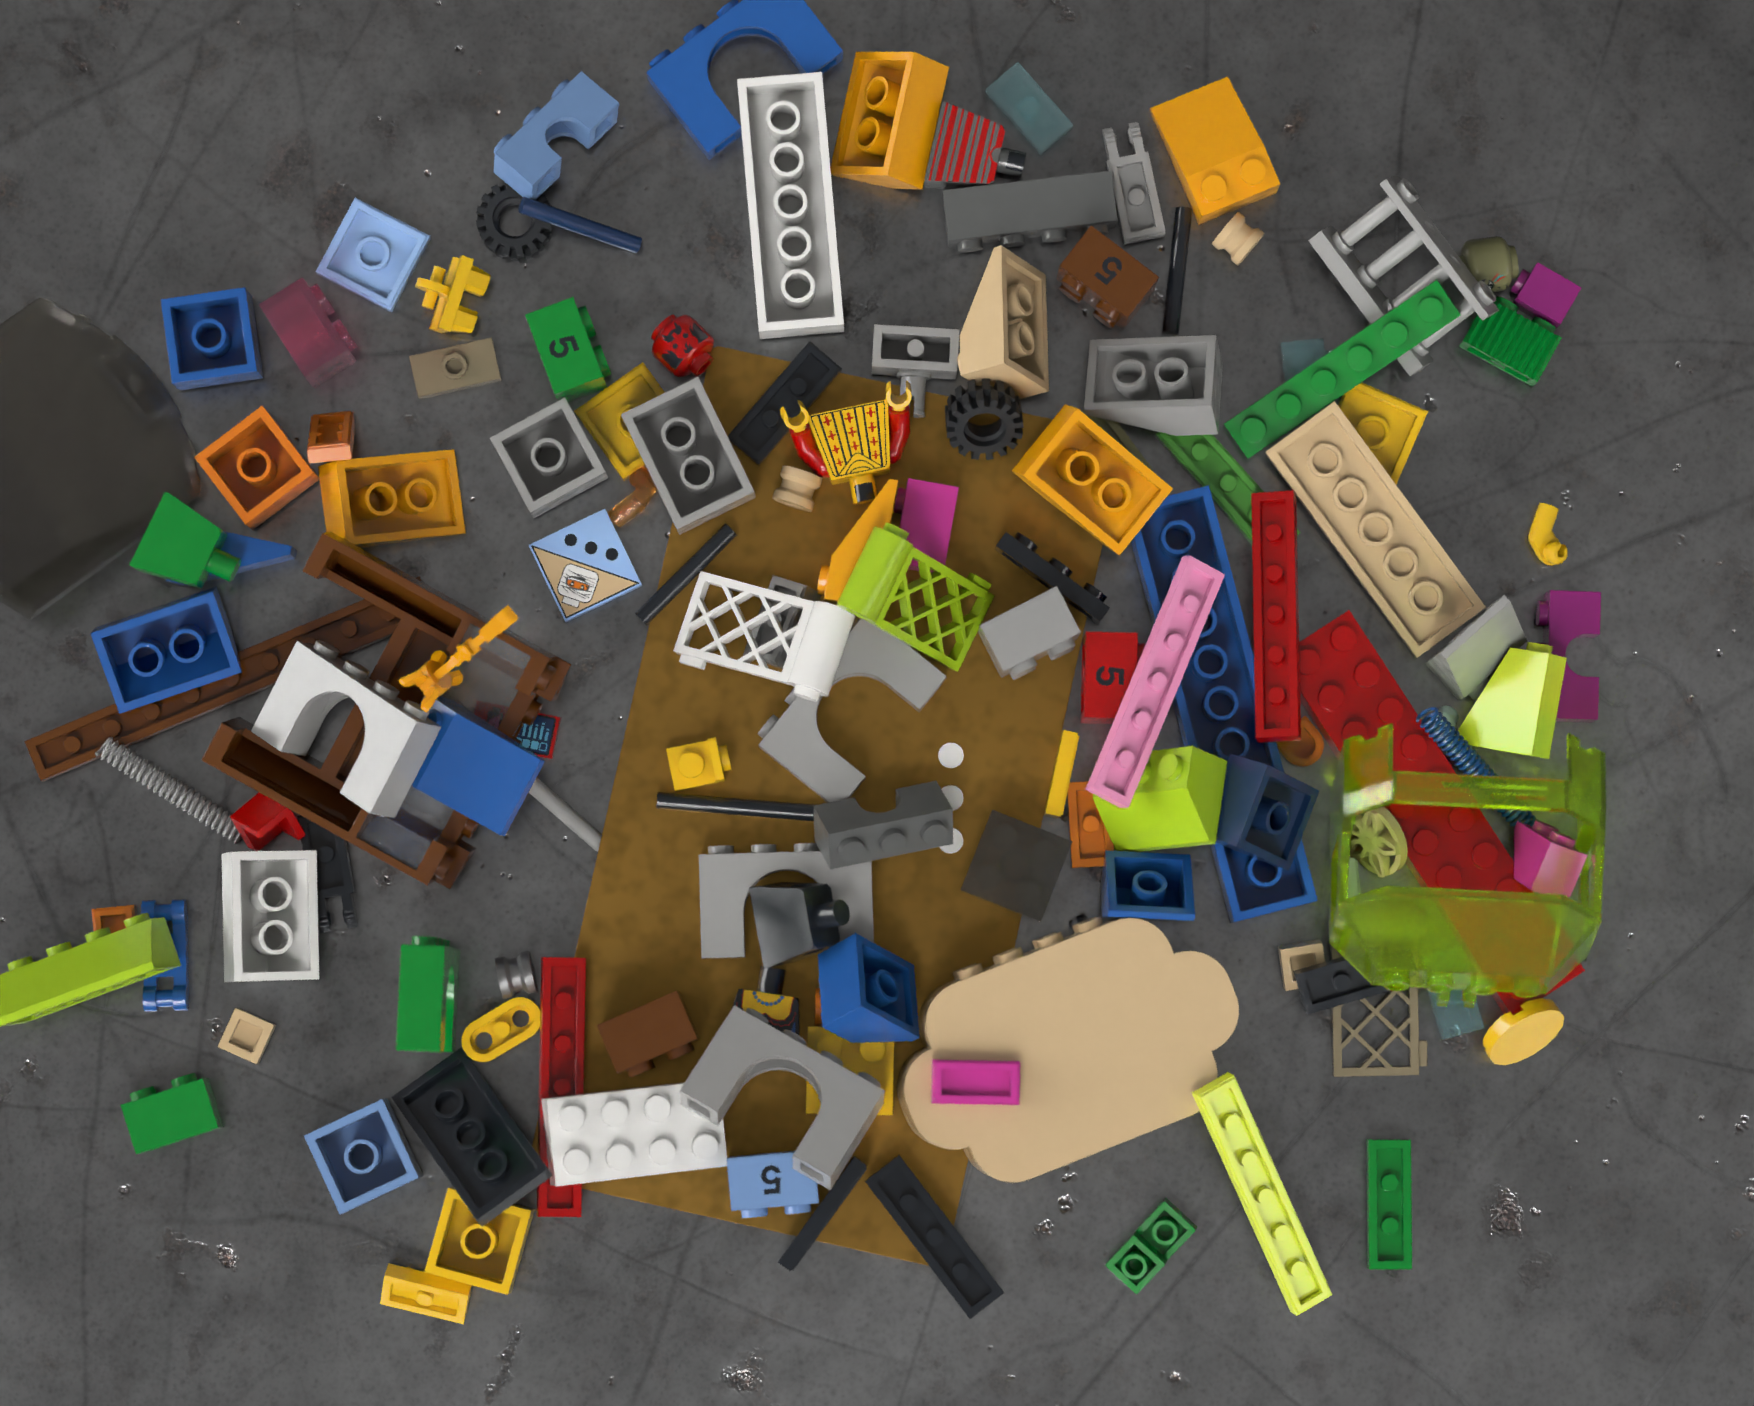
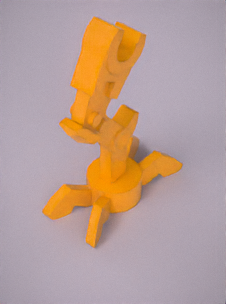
M507 605L478 631L479 635L474 639L470 637L463 644L457 645V652L445 664L444 662L448 656L441 650L435 651L431 655L430 661H427L416 672L401 678L399 683L403 687H410L415 684L423 691L425 697L421 701L420 707L426 713L436 699L451 688V686H458L462 683L463 674L459 670L450 671L455 666L458 667L465 660L471 661L472 657L481 650L479 646L482 643L486 642L488 644L493 638L500 635L516 622L519 617Z

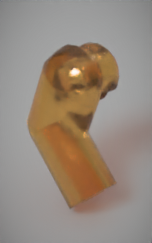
M646 467L638 469L629 477L630 484L636 490L608 511L609 517L619 528H622L645 510L657 490Z

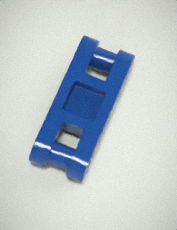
M186 899L172 900L171 904H157L156 900H143L141 914L148 913L150 919L165 917L166 921H172L173 934H171L181 963L180 967L144 979L143 1009L145 1012L158 1011L159 1007H173L174 1011H188ZM159 977H173V990H159Z

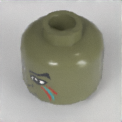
M1502 237L1470 239L1463 244L1461 256H1459L1475 279L1478 282L1480 280L1485 282L1493 292L1507 290L1511 285L1512 279L1518 278L1519 268L1516 249L1514 245H1508Z

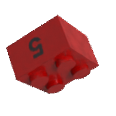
M1085 632L1082 638L1081 724H1113L1145 647V643H1138V633Z

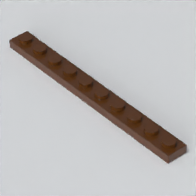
M419 576V577H416V579H418L419 581L422 582V579H421L420 576ZM364 599L237 652L242 669L241 673L119 714L115 703L24 742L40 781L44 782L101 758V754L95 756V752L100 749L109 737H113V742L119 741L118 747L122 744L128 747L275 685L297 641L315 644L316 640L324 641L340 651L337 656L340 658L392 636L400 618Z

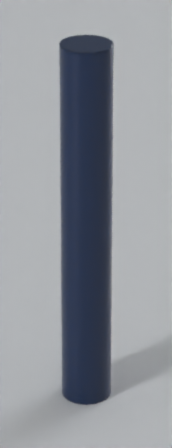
M523 197L520 202L519 213L633 253H637L640 249L642 238L527 197Z

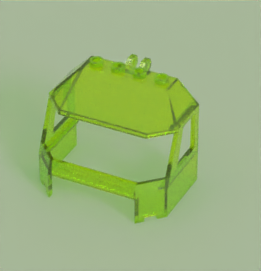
M1393 723L1378 728L1377 737L1365 741L1364 737L1360 735L1345 739L1330 793L1329 943L1371 985L1383 986L1390 991H1403L1409 987L1427 988L1428 991L1436 993L1437 1006H1447L1450 1000V991L1453 989L1462 990L1463 1006L1467 1008H1474L1477 995L1486 996L1496 992H1512L1518 997L1532 998L1539 994H1546L1588 957L1602 923L1606 830L1605 753L1595 747L1587 750L1581 748L1580 739L1568 732L1566 738L1567 780L1393 771ZM1390 804L1565 812L1577 818V839L1574 847L1588 855L1578 877V902L1566 895L1404 886H1385L1348 898L1350 839L1356 816ZM1591 868V888L1589 905V871Z

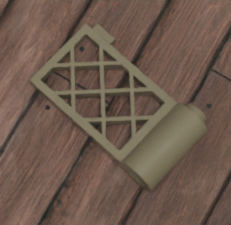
M1416 904L1330 905L1331 960L1374 947L1381 948L1387 946L1389 953L1410 949L1417 968L1415 971L1408 972L1397 985L1390 987V992L1375 1007L1365 998L1360 999L1371 1011L1354 1029L1341 1018V1007L1343 1005L1331 1008L1332 1075L1334 1077L1419 1075V1066H1428L1427 1040H1419L1417 955L1418 939L1426 937L1425 912H1418ZM1407 982L1408 997L1400 991ZM1396 993L1408 1004V1016L1397 1028L1379 1012ZM1376 1015L1393 1032L1374 1050L1358 1033ZM1408 1024L1409 1040L1401 1034ZM1342 1025L1350 1032L1343 1040ZM1398 1036L1409 1047V1065L1391 1066L1380 1053ZM1355 1037L1371 1054L1360 1066L1342 1067V1049ZM1377 1058L1384 1066L1369 1065Z

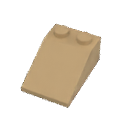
M1001 245L994 247L960 333V353L958 354L957 362L960 375L969 381L975 380L977 386L982 385V379H990V386H994L996 380L1004 382V390L1010 386L1014 389L1015 396L1018 395L1022 399L1049 391L1046 274Z

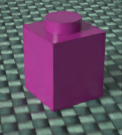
M1537 262L1530 272L1522 269L1510 291L1517 294L1513 303L1519 307L1518 310L1532 318L1539 317L1557 328L1562 323L1582 287Z

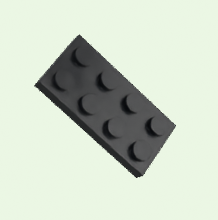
M462 1047L391 1097L481 1227L553 1176Z

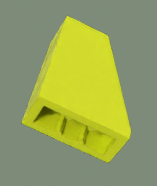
M1527 642L1526 650L1510 647L1458 729L1460 735L1464 737V740L1468 741V745L1549 759L1567 658L1553 655V646Z

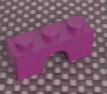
M1549 590L1544 594V600H1538L1536 624L1537 626H1543V643L1539 644L1553 646V655L1566 657L1567 646L1574 638H1595L1600 635L1601 592ZM1566 661L1556 721L1592 723L1598 720L1599 677L1578 675L1570 669Z

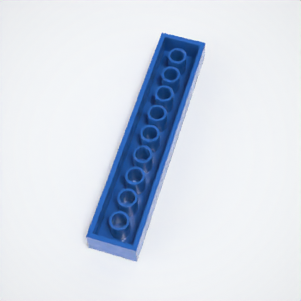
M1208 485L1169 495L1131 541L1153 626L1182 557L1190 555L1225 574L1173 699L1184 747L1194 746L1227 762L1230 754L1267 764L1284 773L1277 743H1258L1256 740L1254 655L1210 487ZM1302 838L1289 871L1225 847L1217 842L1210 845L1230 923L1318 901Z

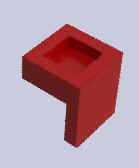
M260 792L230 816L247 847L253 851L261 850L282 831L297 840L302 839L306 835L292 810Z

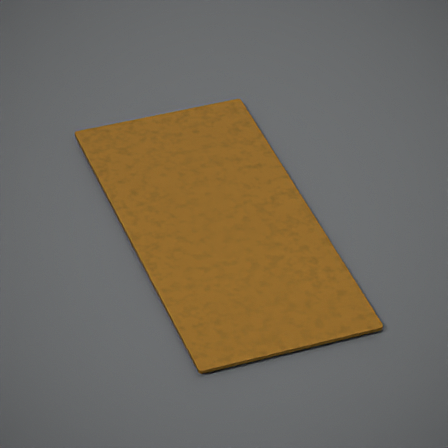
M721 346L712 349L710 355L714 359L706 370L703 388L727 436L791 363L790 361ZM840 373L808 409V414L813 415L885 400L887 383ZM891 384L892 394L900 395L899 385ZM926 392L925 417L913 418L914 400H911L910 436L901 459L895 464L890 465V473L874 476L877 493L881 491L889 479L898 480V488L904 489L907 488L908 478L959 487L945 566L966 579L969 573H973L992 584L988 592L995 596L981 624L1049 590L995 550L997 543L1006 532L1013 537L1017 532L1026 536L1038 546L1035 553L1047 562L1053 557L1063 563L1073 572L1069 578L1081 587L1086 582L1094 586L1103 543L1048 502L1012 472L1013 468L1053 419L1022 413L1024 428L1022 438H1017L1018 445L1014 449L1007 446V454L1004 456H1000L998 451L993 452L994 459L986 460V453H980L979 460L971 459V451H968L965 456L960 454L958 446L953 448L950 444V438H947L945 405H948L947 399L949 396ZM983 413L973 416L968 421L976 425H989L999 420L1000 417L994 414ZM790 431L760 466L731 443L754 489L756 498L680 535L672 521L657 591L725 523L737 536L702 570L703 572L766 589L769 588L772 577L775 575L809 586L818 591L821 565L830 566L831 556L872 502L855 505L849 482L832 485L829 478H822L820 488L814 491L812 499L815 504L812 512L796 509L777 502L772 497L774 490L781 486L783 480L780 475L782 466H790L815 474L798 457ZM893 512L891 524L900 527L902 514ZM907 570V584L920 578L919 571ZM699 574L649 624L574 958H586L584 1094L685 1082L732 1010L738 990L757 991L760 966H763L750 894L745 905L746 958H701L699 854H708V846H734V853H751V845L776 844L777 852H794V844L816 843L813 821L656 809L658 792L815 805L827 803L758 746L763 739L758 735L763 725L773 714L780 719L790 706L785 702V699L794 689L793 686L708 662L704 670L679 662L681 655L673 650ZM945 578L933 583L935 600L948 595ZM709 585L704 600L708 611L728 601L722 587ZM922 589L909 594L912 611L925 605ZM732 590L734 597L741 593ZM971 594L960 600L963 616L971 612L977 596ZM821 595L820 601L824 602V595ZM753 596L739 604L746 622L758 616L762 601L759 597ZM899 599L891 603L884 617V620L887 622L901 617ZM1067 602L1066 604L1081 632L1078 639L1074 641L1076 645L1073 647L1074 650L1051 661L1049 655L1036 660V669L1016 680H1013L1010 674L1002 678L1000 677L977 632L958 672L947 668L914 649L947 676L946 680L920 712L915 710L883 683L862 676L849 677L834 684L831 687L829 696H823L818 706L817 726L823 740L832 750L866 776L863 783L850 797H855L862 809L874 813L891 811L896 808L895 789L937 781L941 789L945 786L953 785L958 787L963 793L962 805L953 811V828L957 829L963 836V845L959 851L950 854L942 851L940 847L871 861L874 943L914 965L918 1017L921 1006L927 996L937 987L955 980L952 972L974 963H981L982 968L989 967L995 964L992 956L1015 948L1087 619L1085 615ZM950 605L937 611L940 627L953 622ZM733 609L713 620L721 637L740 626ZM927 616L914 622L917 638L929 633ZM707 624L693 632L689 647L701 649L715 641ZM954 632L942 638L944 654L948 657L956 643ZM745 634L726 644L725 646L730 657L738 660L745 656L743 653L748 641ZM719 649L712 652L714 654L721 655ZM757 660L750 663L759 666ZM767 664L769 669L782 672V669ZM716 737L718 746L727 745L732 770L724 771V782L675 792L666 751L667 748L706 741L708 738ZM946 743H956L963 750V761L955 768H947L939 761V750ZM780 871L764 877L754 887L778 882H817L799 872ZM819 953L798 962L771 967L786 970L782 995L799 998L800 1037L805 1040V1046H808V1026L819 1027L814 1026L815 988H820L818 979ZM674 991H680L700 1037L699 1040L692 1042L695 1051L674 1060H669L667 1054L653 1059L655 1068L633 1078L629 1077L627 1071L617 1074L597 1025ZM921 1038L914 1041L894 1042L893 1115L876 1116L841 1174L854 1156H856L867 1165V1170L815 1241L928 1265L865 1182V1180L898 1155L904 1160L954 1226L968 1158L963 1149L941 1148L918 1137L908 1125L897 1096V1079L900 1069L910 1055L924 1047ZM784 1070L767 1071L750 1079L740 1090L723 1117L727 1158L729 1156L796 1150L818 1115L806 1113L807 1080L795 1073ZM537 1121L536 1130H535V1134H534V1139H533V1143H532V1147H533L534 1150L537 1152V1154H538V1121ZM727 1166L582 1183V1189L792 1236L798 1235L830 1191L818 1183L819 1203L811 1204V1212L785 1214L784 1206L769 1207L767 1216L741 1218V1210L731 1211Z

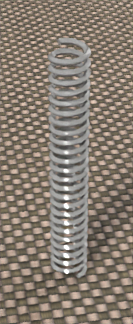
M109 737L100 749L95 752V756L101 754V760L107 758V764L113 761L112 766H118L119 771L125 768L124 775L131 771L130 778L136 776V782L142 779V786L148 783L147 789H151L154 786L153 793L159 791V797L166 793L165 800L171 798V804L177 801L176 807L182 806V811H186L189 808L188 815L195 811L194 819L199 816L200 822L206 819L205 826H209L213 821L211 830L218 826L216 831L221 833L224 829L223 837L229 834V841L235 837L234 844H238L242 839L230 818L231 815H229L228 810L223 812V807L217 809V803L211 805V799L205 802V796L200 797V792L194 794V788L188 790V785L182 787V781L176 784V777L171 779V774L165 776V770L159 772V766L153 769L154 764H148L147 759L141 762L142 755L136 757V752L130 754V748L124 750V744L118 747L119 741L113 742V737Z

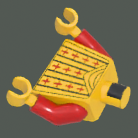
M891 381L888 382L885 388L886 399L809 415L803 402L798 400L797 402L801 410L799 415L793 418L787 416L784 407L780 409V415L784 423L790 428V435L798 457L817 476L829 478L832 485L849 482L855 505L869 503L875 499L878 493L874 476L890 473V465L895 464L902 457L910 436V407L908 404L911 401L912 393L911 385L908 381H906V392L899 396L892 394Z

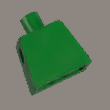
M164 492L129 565L146 574L202 588L210 573L231 582L239 569L241 559L221 550L228 534L170 493Z

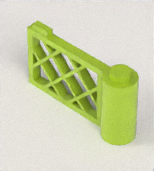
M886 522L883 529L875 526L836 605L866 620L947 668L958 672L995 596L988 592L992 584L973 573H969L966 579L916 549L906 540L909 533L895 525ZM915 559L918 561L920 578L907 584L906 572L912 560ZM945 578L948 595L935 600L933 583ZM922 589L925 605L912 611L909 594ZM971 594L977 596L971 612L963 616L960 600ZM899 599L901 617L887 622L884 620V617L891 603ZM950 605L953 622L940 627L937 611ZM927 616L929 633L917 638L914 622ZM954 632L956 643L948 657L944 654L942 638Z

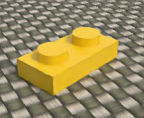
M388 1263L384 1275L380 1304L464 1324L472 1285L410 1267Z

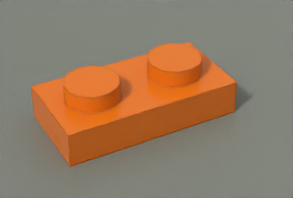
M1089 781L1070 782L1067 792L1071 868L1103 867L1105 850L1114 851V845L1094 803L1093 793L1085 790Z

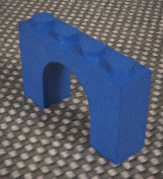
M731 0L716 13L719 17L706 28L703 24L696 26L683 37L685 43L672 53L669 49L661 52L649 63L651 69L646 72L649 83L708 160L742 136L740 124L717 96L709 81L711 62L718 50L727 42L749 35L767 38L776 43L786 53L801 74L822 72V75H824L843 60V50L804 0H742L741 2Z

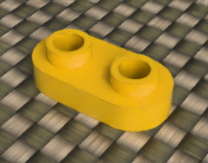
M516 997L476 1019L465 1028L462 1034L464 1052L475 1061L489 1062L533 1037L540 1029L539 1006L529 998ZM519 1010H524L529 1015V1022L524 1027H518L513 1021L514 1014ZM486 1032L491 1035L492 1044L489 1048L482 1049L477 1045L476 1040L480 1033Z

